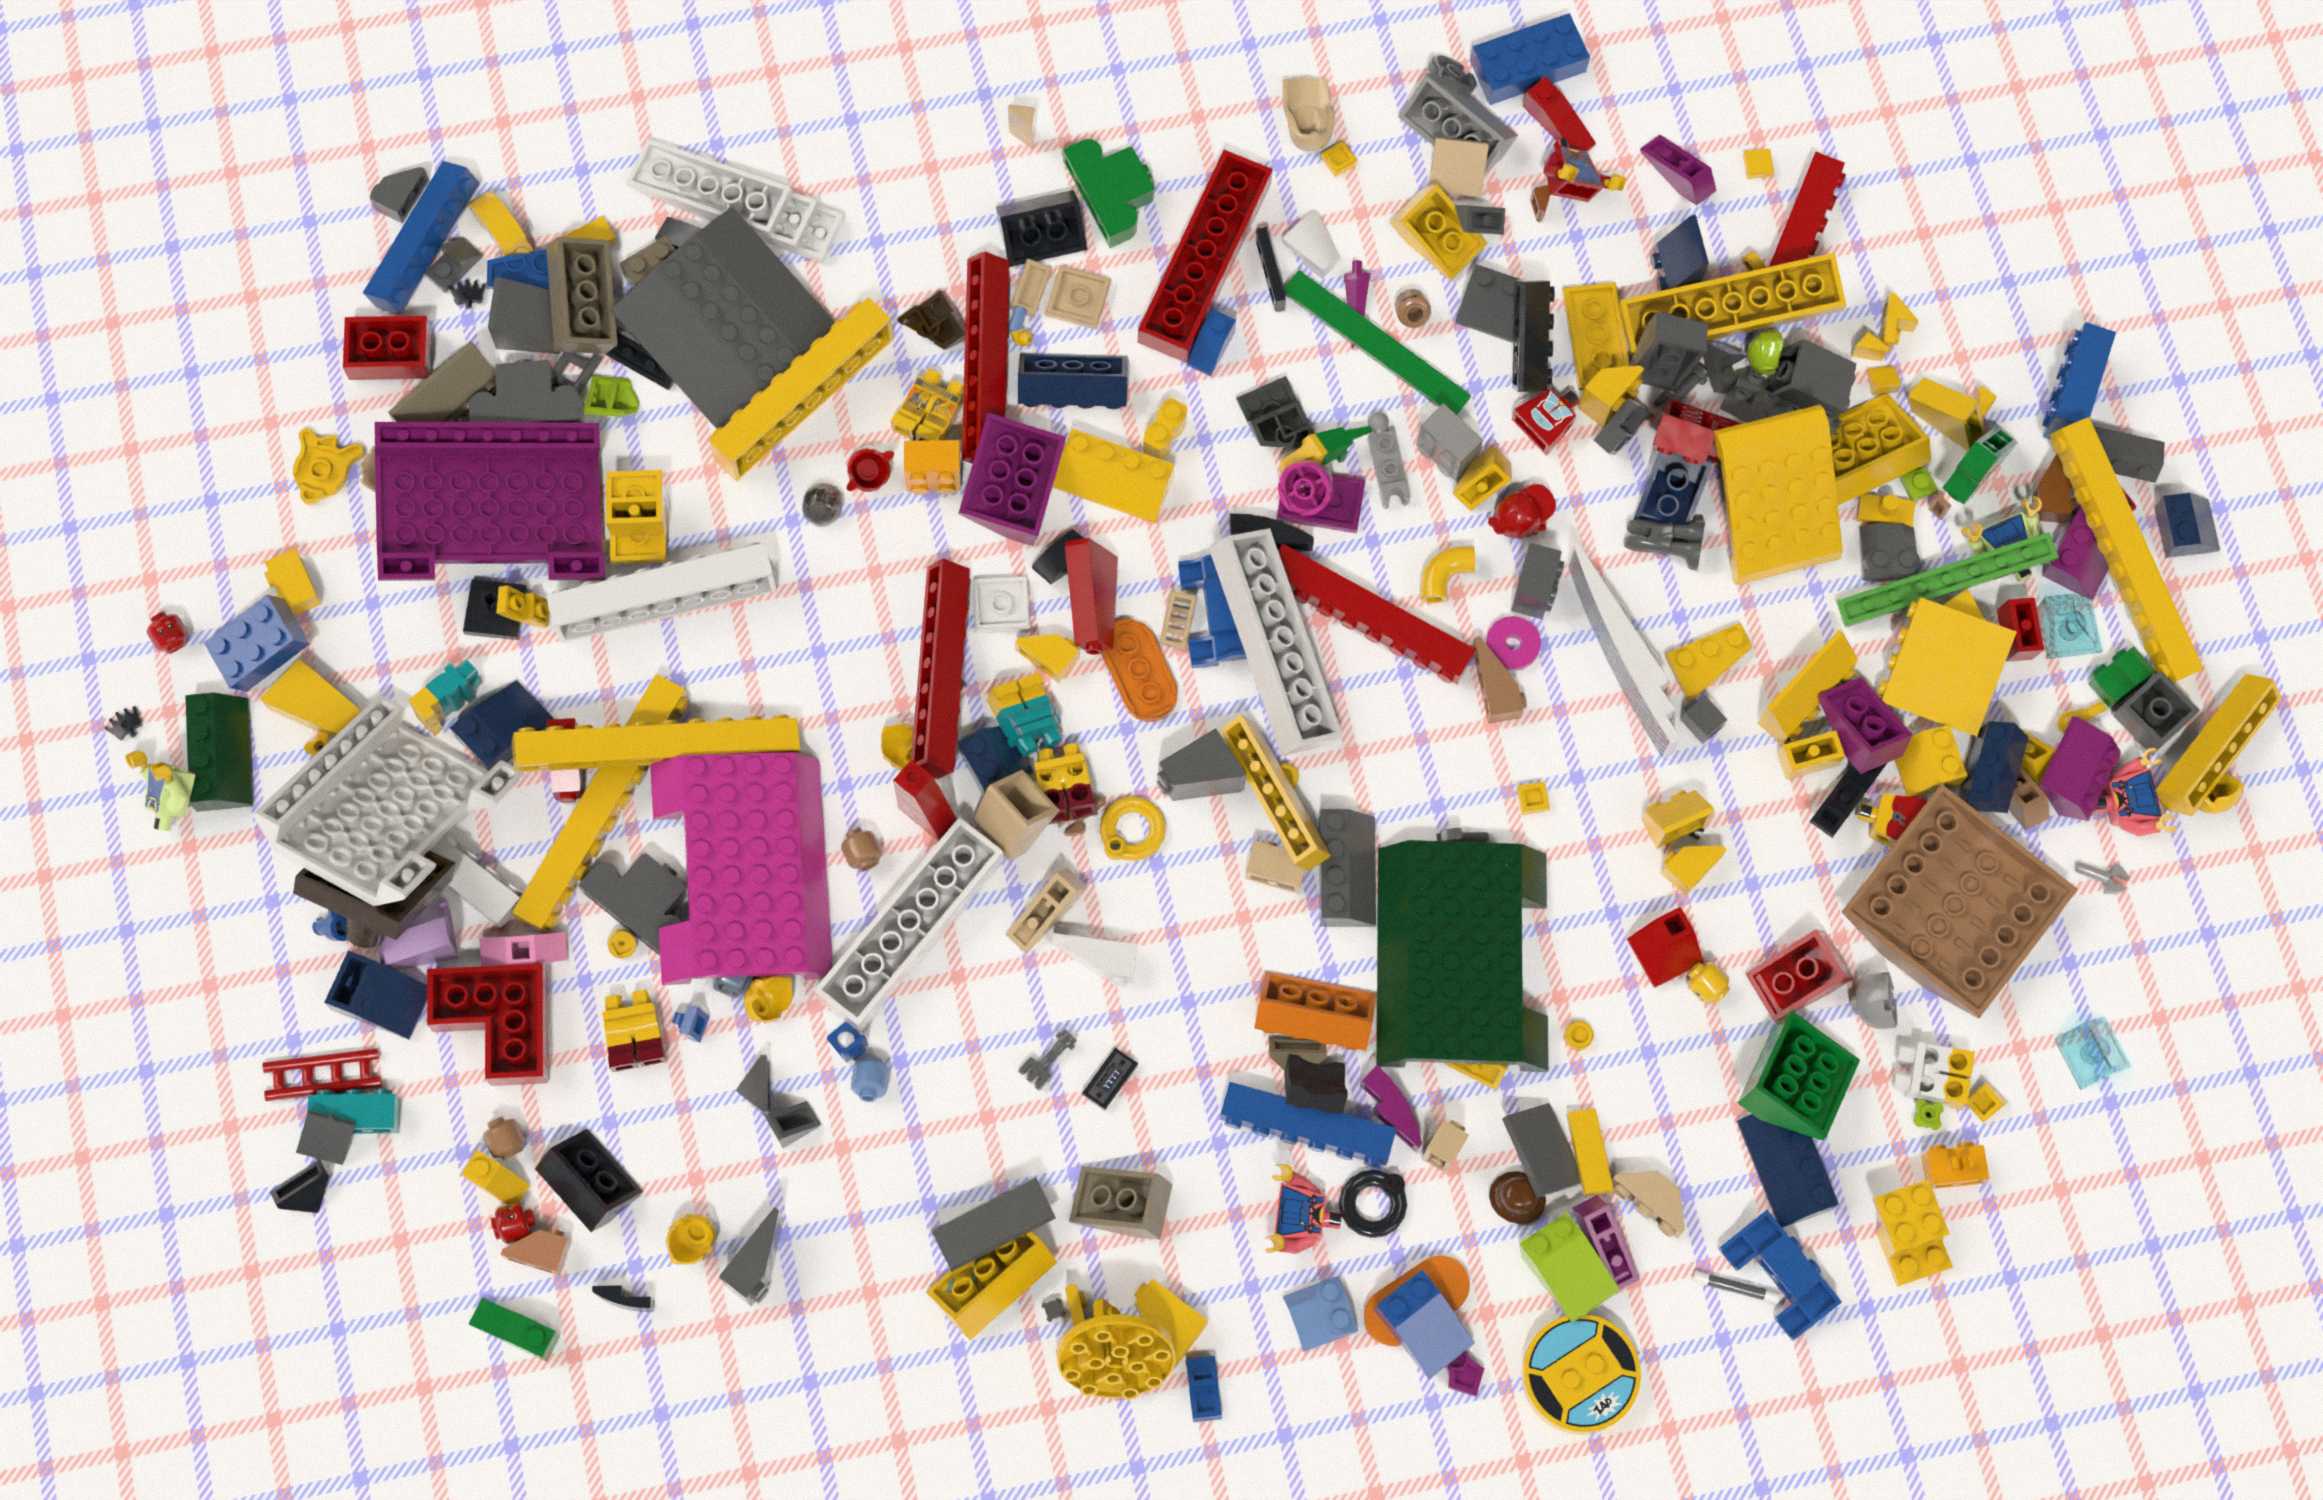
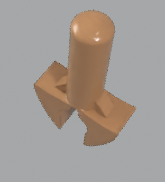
M1100 795L1095 798L1096 807L1099 810L1106 802ZM1068 808L1070 821L1075 820V825L1065 832V836H1078L1086 833L1083 821L1088 817L1073 820L1071 811ZM1066 821L1058 822V828L1064 825Z

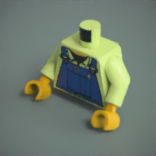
M2033 496L2034 503L2029 507V500L2026 498L2022 499L2021 506L2024 510H2027L2025 515L2022 511L1982 529L1979 523L1971 521L1972 532H1970L1968 527H1962L1961 534L1969 538L1968 545L1972 556L2040 535L2039 514L2036 512L2041 509V500ZM2030 569L2014 573L2017 582L2024 581L2033 575Z
M133 751L125 755L128 766L131 769L140 766V774L147 781L144 806L145 809L155 813L153 828L171 831L173 817L186 816L195 774L177 765L166 764L163 761L158 763L149 762L148 765L147 756L142 751Z

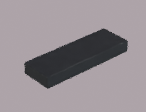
M1267 227L1260 228L1256 231L1255 242L1273 308L1276 312L1284 311L1286 297Z

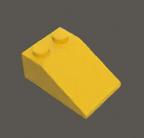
M1437 184L1425 186L1389 222L1410 247L1450 281L1488 244L1479 233L1463 232L1456 213L1455 204Z

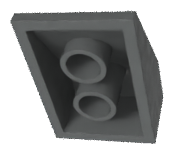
M1656 312L1646 325L1629 366H1641L1644 368L1641 376L1642 384L1676 391L1707 352L1708 324L1692 318L1686 319L1666 312Z
M775 1207L719 1275L723 1285L751 1307L755 1302L758 1304L762 1302L769 1292L767 1287L770 1284L784 1222L780 1211Z

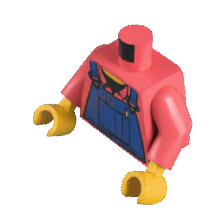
M2147 749L2144 753V758L2137 757L2123 764L2111 774L2107 787L2103 789L2104 796L2099 797L2098 806L2093 813L2107 812L2112 826H2119L2121 830L2139 837L2160 833L2161 829L2168 833L2176 832V826L2166 827V823L2169 820L2177 818L2170 813L2162 815L2159 798L2155 791L2156 786L2152 769L2147 768L2149 764L2159 766L2162 763L2163 759L2161 758L2154 762L2150 760L2151 754L2157 752L2158 749Z
M1276 1164L1275 1166L1282 1170V1175H1272V1179L1274 1181H1284L1285 1183L1280 1185L1275 1232L1265 1237V1239L1272 1241L1273 1247L1267 1248L1265 1251L1268 1254L1277 1251L1298 1254L1313 1247L1317 1241L1321 1240L1323 1227L1340 1229L1342 1212L1325 1210L1326 1196L1322 1195L1320 1188L1305 1176L1293 1171L1289 1164Z

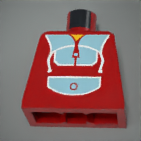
M1548 389L1515 408L1511 420L1547 456L1573 426L1576 414L1572 409L1580 403V400L1571 390L1562 397H1559L1552 389Z

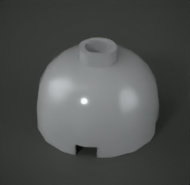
M1890 972L1866 976L1857 985L1856 995L1851 996L1853 1013L1858 1012L1862 1022L1875 1029L1896 1028L1898 1024L1897 1003L1893 997L1892 990H1894V985Z

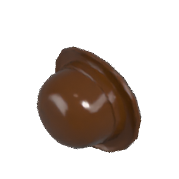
M1520 1171L1506 1172L1498 1176L1490 1186L1489 1200L1491 1207L1498 1216L1508 1222L1529 1224L1539 1219L1545 1211L1546 1196L1536 1198L1526 1173Z

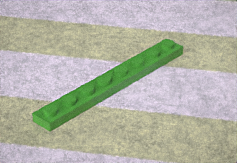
M2050 532L1837 600L1836 604L1844 627L1847 628L1909 608L1912 601L1917 602L1918 597L1931 601L2055 561L2059 557Z

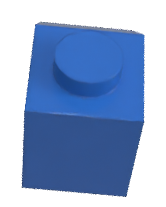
M1212 308L1198 334L1187 366L1211 377L1235 334L1236 319Z

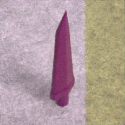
M1361 260L1352 261V273L1344 274L1346 301L1348 306L1365 317L1371 274L1363 273V262Z

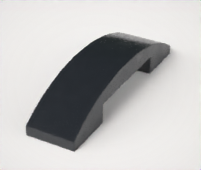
M1887 763L1862 774L1851 765L1809 822L1833 838Z

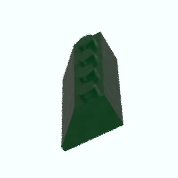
M215 692L185 695L188 771L195 774L189 803L196 812L252 807L253 783L249 699Z

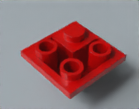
M1681 906L1656 918L1626 939L1654 989L1690 971L1698 962L1704 963L1695 931Z

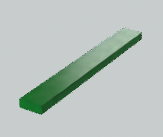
M1298 270L1283 289L1287 297L1436 406L1440 407L1444 403L1458 416L1471 399L1472 395L1302 271Z

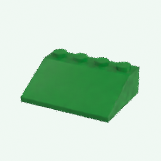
M1790 1010L1772 1027L1737 1103L1762 1121L1823 1141L1827 1138L1860 1059L1797 1013Z

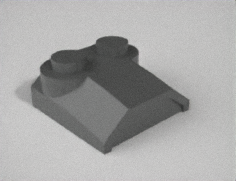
M1875 523L1859 528L1862 581H1898L1919 574L1920 557L1917 553L1914 527L1897 523Z

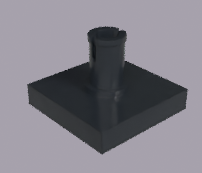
M471 579L463 626L464 635L520 640L522 623L496 613L498 590L500 586L508 585L527 594V585Z

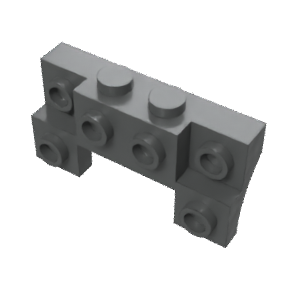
M1746 370L1738 378L1734 388L1726 394L1719 409L1748 423L1802 408L1767 391L1770 382L1764 380L1761 374ZM1825 410L1832 438L1842 420L1836 418L1833 412Z

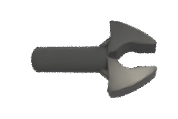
M1462 828L1440 830V833H1436L1437 841L1488 842L1489 834L1487 832H1462Z

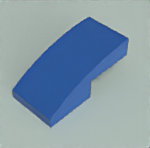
M1215 1356L1186 1359L1193 1423L1222 1419Z

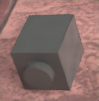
M1706 695L1700 700L1694 698L1683 708L1685 712L1681 718L1682 723L1702 744L1718 733L1728 720Z

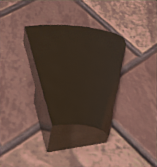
M939 290L922 304L913 306L897 318L901 325H906L916 331L918 335L934 342L935 345L943 350L950 349L965 340V322L944 290Z

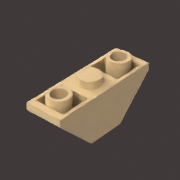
M1659 1171L1619 1173L1612 1179L1613 1192L1623 1200L1628 1198L1636 1205V1211L1647 1219L1651 1217L1659 1224L1657 1226L1658 1229L1670 1238L1674 1236L1676 1239L1681 1236L1685 1231L1681 1192L1676 1185Z

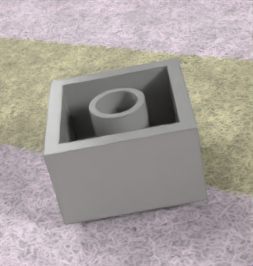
M1443 403L1421 424L1416 446H1418V451L1422 456L1427 459L1431 458L1437 464L1439 471L1446 477L1450 476L1456 481L1466 472L1472 461L1479 457L1483 439Z

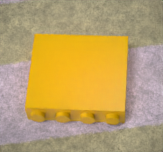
M1918 597L1917 602L1912 601L1906 614V617L1910 618L1907 628L1902 627L1896 643H1899L1900 647L1897 654H1891L1886 668L1891 671L1887 681L1882 679L1877 695L1881 696L1880 698L1887 705L1942 725L1950 724V727L1977 737L2016 631Z

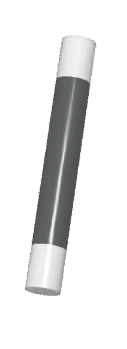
M1696 1270L1693 1274L1692 1282L1778 1304L1780 1299L1779 1292Z

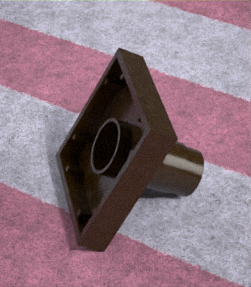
M428 851L423 857L436 863L435 869L404 900L373 906L305 868L295 876L293 894L346 917V939L356 946L372 948L382 944L385 936L397 940L453 880L456 862Z

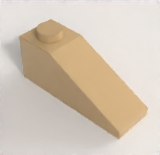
M1068 868L1057 871L1006 933V936L1023 952L1028 953L1072 908L1088 886Z

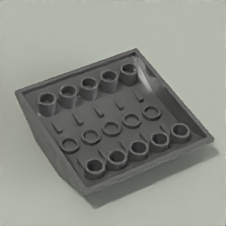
M733 206L682 244L610 310L715 429L724 427L729 423L731 416L738 409H744L749 405L752 397L757 392L768 388L772 379L777 374L788 370L792 361L797 356H803L808 352L812 343L817 338H823L828 334L831 326L835 323Z

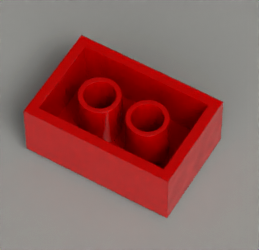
M427 315L344 318L343 369L349 380L427 379L431 375L432 326Z

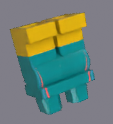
M467 659L456 668L451 663L444 668V673L439 674L408 700L416 718L434 737L443 730L440 722L451 712L462 709L466 701L469 704L476 698L473 691L483 683L478 676V670Z
M1040 672L1020 678L1017 682L1014 680L993 687L986 699L1003 733L1008 738L1007 741L1010 748L1017 746L1024 757L1038 750L1039 746L1035 739L1042 738L1046 748L1057 746L1062 740L1058 729L1061 719L1056 714V710L1049 701L1042 686L1044 680Z

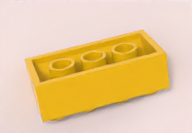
M1071 429L1060 458L1053 488L1156 524L1174 478L1175 464Z
M1840 630L1827 641L1767 706L1757 723L1782 746L1788 739L1793 742L1804 730L1801 725L1806 720L1812 722L1821 712L1818 700L1820 693L1837 687L1842 681L1845 683L1849 682L1857 671L1854 667L1859 659Z
M1030 1231L983 1255L975 1266L974 1260L952 1272L950 1270L926 1293L954 1326L971 1341L1058 1262L1044 1242ZM973 1268L974 1274L978 1278L977 1285L972 1281ZM954 1277L952 1292H946L949 1280Z

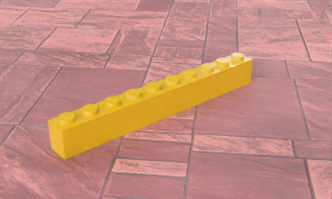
M2087 417L2050 434L2052 447L2063 464L2064 474L2069 478L2073 486L2075 498L2081 504L2086 515V522L2093 530L2098 548L2108 563L2109 573L2115 579L2120 590L2121 599L2127 605L2132 616V623L2143 640L2144 650L2153 662L2156 670L2155 674L2161 671L2174 683L2204 670L2090 418Z
M656 674L625 726H632L633 723L642 721L649 722V725H660L662 721L675 720L677 715H682L688 706L689 700L686 689ZM647 765L598 769L512 911L516 920L540 933H547L549 929H554L559 921L560 915L558 913L563 905L567 906L574 896L575 891L573 888L578 880L582 881L589 870L587 865L593 856L597 857L603 847L602 840L606 833H611L614 830L618 821L616 817L621 808L626 809L632 799V794L630 793L635 785L639 786L644 780Z
M787 714L774 715L772 719H761V716H748L744 720L733 721L732 717L718 718L716 722H705V719H692L688 723L677 724L676 720H666L660 722V725H649V722L642 721L635 722L632 726L623 727L619 723L605 724L604 728H593L592 725L585 724L578 725L575 729L566 730L562 726L548 727L547 731H535V728L528 727L514 732L511 740L514 773L645 766L680 755L799 753L800 751L797 717L789 718Z

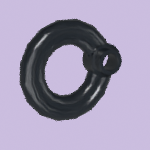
M1375 1169L1361 1171L1349 1178L1341 1189L1338 1201L1342 1218L1347 1227L1358 1235L1369 1238L1384 1237L1397 1230L1405 1219L1408 1207L1406 1192L1404 1191V1179L1399 1174H1388ZM1391 1180H1396L1399 1184V1187L1397 1189H1391L1388 1185V1182ZM1367 1187L1381 1188L1382 1192L1390 1199L1389 1212L1380 1220H1367L1357 1211V1196Z

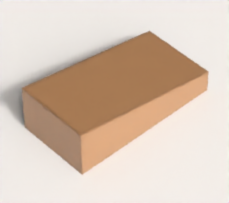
M1938 494L1928 510L1942 520L1948 514L1952 505Z

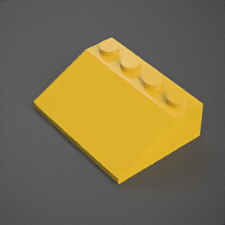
M1887 393L1836 416V418L1842 420L1838 430L1831 438L1838 505L1931 462L1930 438Z

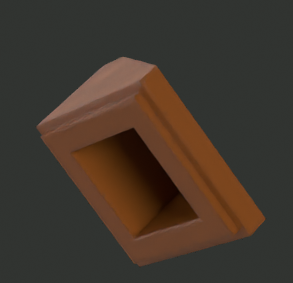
M1548 185L1535 187L1530 198L1538 223L1542 222L1551 194Z

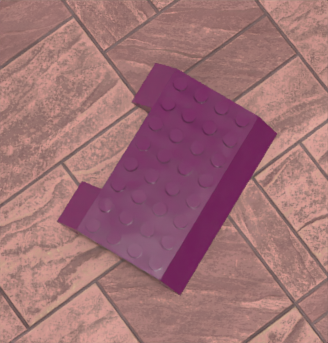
M374 422L378 581H435V564H546L549 580H605L599 477V423Z

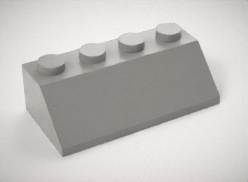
M1430 73L1424 76L1398 116L1433 146L1435 137L1489 143L1485 175L1505 156L1518 137V134L1470 95H1461L1451 91L1439 83Z

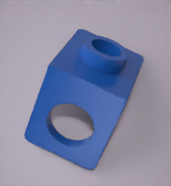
M844 1022L827 1036V1041L846 1063L851 1059H858L866 1052V1047L869 1046L866 1036L864 1034L861 1036L847 1022ZM843 1032H849L854 1036V1042L847 1048L841 1047L837 1042L838 1036Z

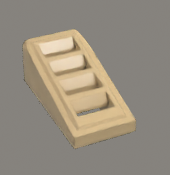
M1170 591L1159 645L1186 650L1198 596ZM1174 601L1190 604L1189 609L1173 606ZM1171 612L1188 615L1187 620L1171 617ZM1169 622L1186 625L1185 630L1168 627ZM1167 633L1181 635L1183 640L1166 638Z

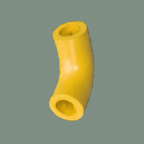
M1458 546L1444 549L1430 559L1422 571L1420 583V600L1422 602L1434 604L1447 601L1449 579L1455 574L1475 572L1474 546Z

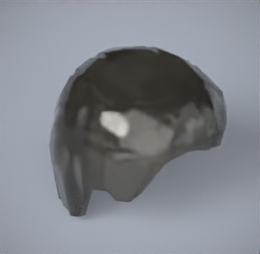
M819 482L810 486L802 500L803 516L808 522L817 527H825L834 523L842 513L845 502L844 493H842V490L837 485L829 482Z

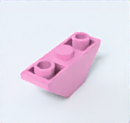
M566 932L479 938L481 966L538 964L568 960Z

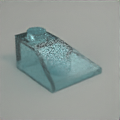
M2072 593L2045 596L2037 606L2047 659L2095 654L2103 651L2092 599Z

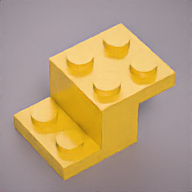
M662 470L606 472V525L610 533L611 565L667 563V511L663 501Z
M1928 1179L1872 1199L1883 1226L1876 1232V1235L1897 1287L1953 1268L1943 1243V1239L1950 1233Z

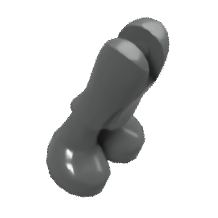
M1639 519L1629 520L1627 531L1632 534L1646 536V538L1628 536L1625 538L1624 547L1635 552L1658 553L1666 557L1668 554L1679 556L1685 559L1688 569L1698 571L1705 521H1695L1689 525H1673V522L1663 524ZM1673 538L1685 539L1690 541V543L1673 542Z

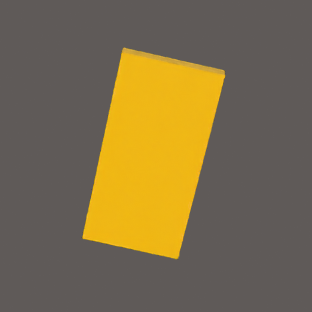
M1616 282L1564 287L1562 295L1578 390H1584L1601 368L1627 367L1630 364L1619 308Z

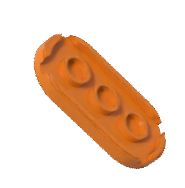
M1123 618L1114 622L1113 649L1102 651L1103 661L1128 713L1140 721H1160L1166 718L1176 706L1178 698L1176 682L1150 628L1142 622L1134 621V619Z
M1432 1256L1373 1294L1364 1310V1326L1369 1336L1375 1342L1391 1347L1402 1346L1374 1309L1377 1304L1420 1270L1426 1273L1454 1312L1458 1310L1466 1301L1470 1291V1279L1463 1265L1448 1256Z

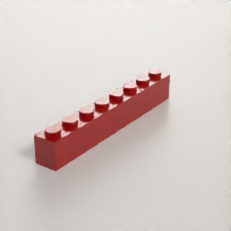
M986 251L967 259L962 461L971 464L974 461L987 413L1004 418L1006 414L1009 260Z
M1282 543L1278 553L1296 601L1302 604L1308 603L1316 607L1317 612L1325 617L1332 616L1340 620L1342 626L1349 630L1356 629L1360 631L1367 640L1373 643H1382L1389 647L1388 650L1399 657L1405 656L1413 660L1412 662L1415 666L1422 670L1429 669L1433 671L1440 680L1449 684L1452 682L1456 685L1459 684L1474 658L1475 648Z
M945 558L927 566L911 759L931 774L934 779H940L953 773L956 766L955 754L956 742L958 740L957 729L958 716L960 714V691L962 689L961 678L962 665L964 663V640L966 638V615L968 613L967 601L970 588V569Z

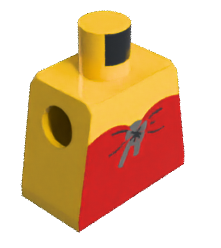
M1882 794L1877 801L1876 807L1861 803L1857 819L1872 823L1869 837L1891 848L1928 802V799Z

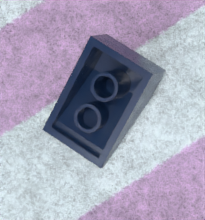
M1696 214L1689 216L1658 241L1653 254L1650 255L1653 270L1657 269L1659 277L1657 278L1658 291L1700 283L1704 279L1709 261Z
M1659 452L1633 520H1647L1663 524L1673 522V525L1691 524L1714 461L1707 458L1705 463L1699 461V464L1695 465L1684 461L1683 455L1674 452L1672 455H1666Z
M516 680L471 708L450 727V730L464 748L487 771H490L500 760L507 763L513 758L511 740L514 732L528 727L535 728V731H543L547 727V719H554V717Z

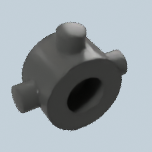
M1056 1297L1055 1300L1048 1303L1043 1302L1041 1308L1045 1309L1046 1321L1052 1322L1053 1319H1058L1060 1316L1065 1317L1066 1312L1062 1310L1060 1298Z

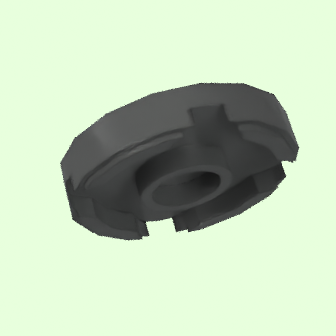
M1444 55L1433 56L1428 63L1430 74L1444 87L1455 93L1470 95L1477 86L1474 75L1470 72L1468 75L1463 72V65L1452 58Z

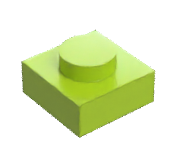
M1927 466L1905 474L1900 478L1909 499L1916 502L1936 494L1938 491Z

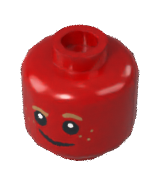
M163 611L150 618L152 623L147 627L146 633L158 652H166L169 655L187 645L186 640L189 632L179 615H167Z
M520 1202L497 1208L494 1217L490 1218L496 1240L501 1239L505 1244L517 1242L532 1233L531 1227L536 1225L532 1209L526 1210L525 1206Z

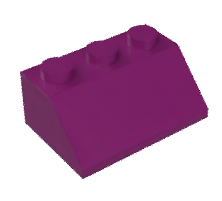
M2080 504L2056 549L2059 558L2049 562L2042 576L2092 601L2109 570V566L2098 548L2097 539L2093 530L2086 522V515Z
M2072 716L2044 774L2040 787L2059 816L2089 821L2092 812L2098 806V800L2103 789L2109 783V776L2114 766L2120 760L2121 751L2112 736L2077 716Z

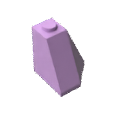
M445 897L439 898L430 904L397 940L385 936V940L382 943L383 947L378 948L381 964H385L394 970H402L458 958L451 908Z

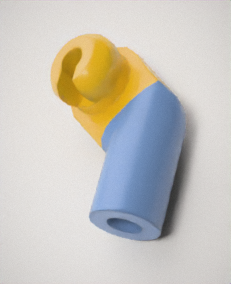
M1016 306L1008 326L1009 332L1016 345L1020 347L1030 346L1033 342V335L1029 331L1025 332L1023 327L1027 310Z

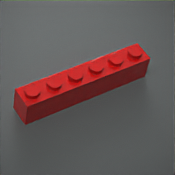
M1815 151L1769 267L1807 259L1808 255L1814 256L1820 242L1815 240L1818 232L1823 234L1829 220L1824 217L1826 210L1832 211L1838 197L1833 195L1835 188L1841 189L1846 174L1842 172L1845 162Z

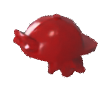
M1532 484L1519 492L1512 493L1501 501L1497 506L1494 517L1488 518V524L1497 535H1504L1509 538L1523 539L1524 537L1538 535V532L1546 531V521L1556 510L1555 498L1549 489L1542 484Z

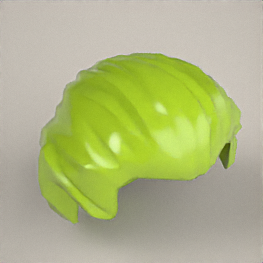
M1765 330L1760 332L1749 343L1747 349L1748 362L1752 369L1761 375L1776 373L1774 369L1778 368L1780 354L1783 349L1782 333L1777 330Z

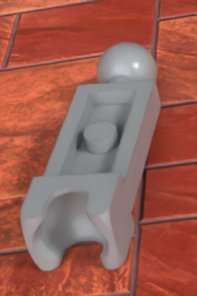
M1374 412L1368 418V426L1373 429L1372 431L1375 434L1368 435V444L1382 508L1388 509L1390 496L1392 495L1400 497L1402 504L1407 506L1410 503L1411 497L1395 430L1386 432L1389 426L1388 417L1383 412Z

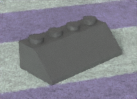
M1320 809L1319 835L1331 856L1319 864V927H1376L1375 817L1351 809Z

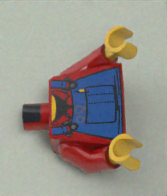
M1559 139L1554 142L1553 148L1555 151L1544 161L1543 174L1547 177L1549 191L1553 196L1589 202L1603 188L1611 191L1616 189L1622 191L1627 181V178L1620 174L1613 173L1611 177L1600 174L1596 170L1589 154L1586 151L1571 148L1567 139Z

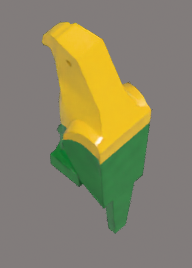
M1370 426L1349 430L1339 427L1310 434L1302 440V446L1280 461L1279 470L1282 474L1294 462L1307 459L1318 461L1324 466L1333 460H1337L1338 463L1344 462L1348 453L1347 449L1354 443L1353 440L1371 433L1373 429Z

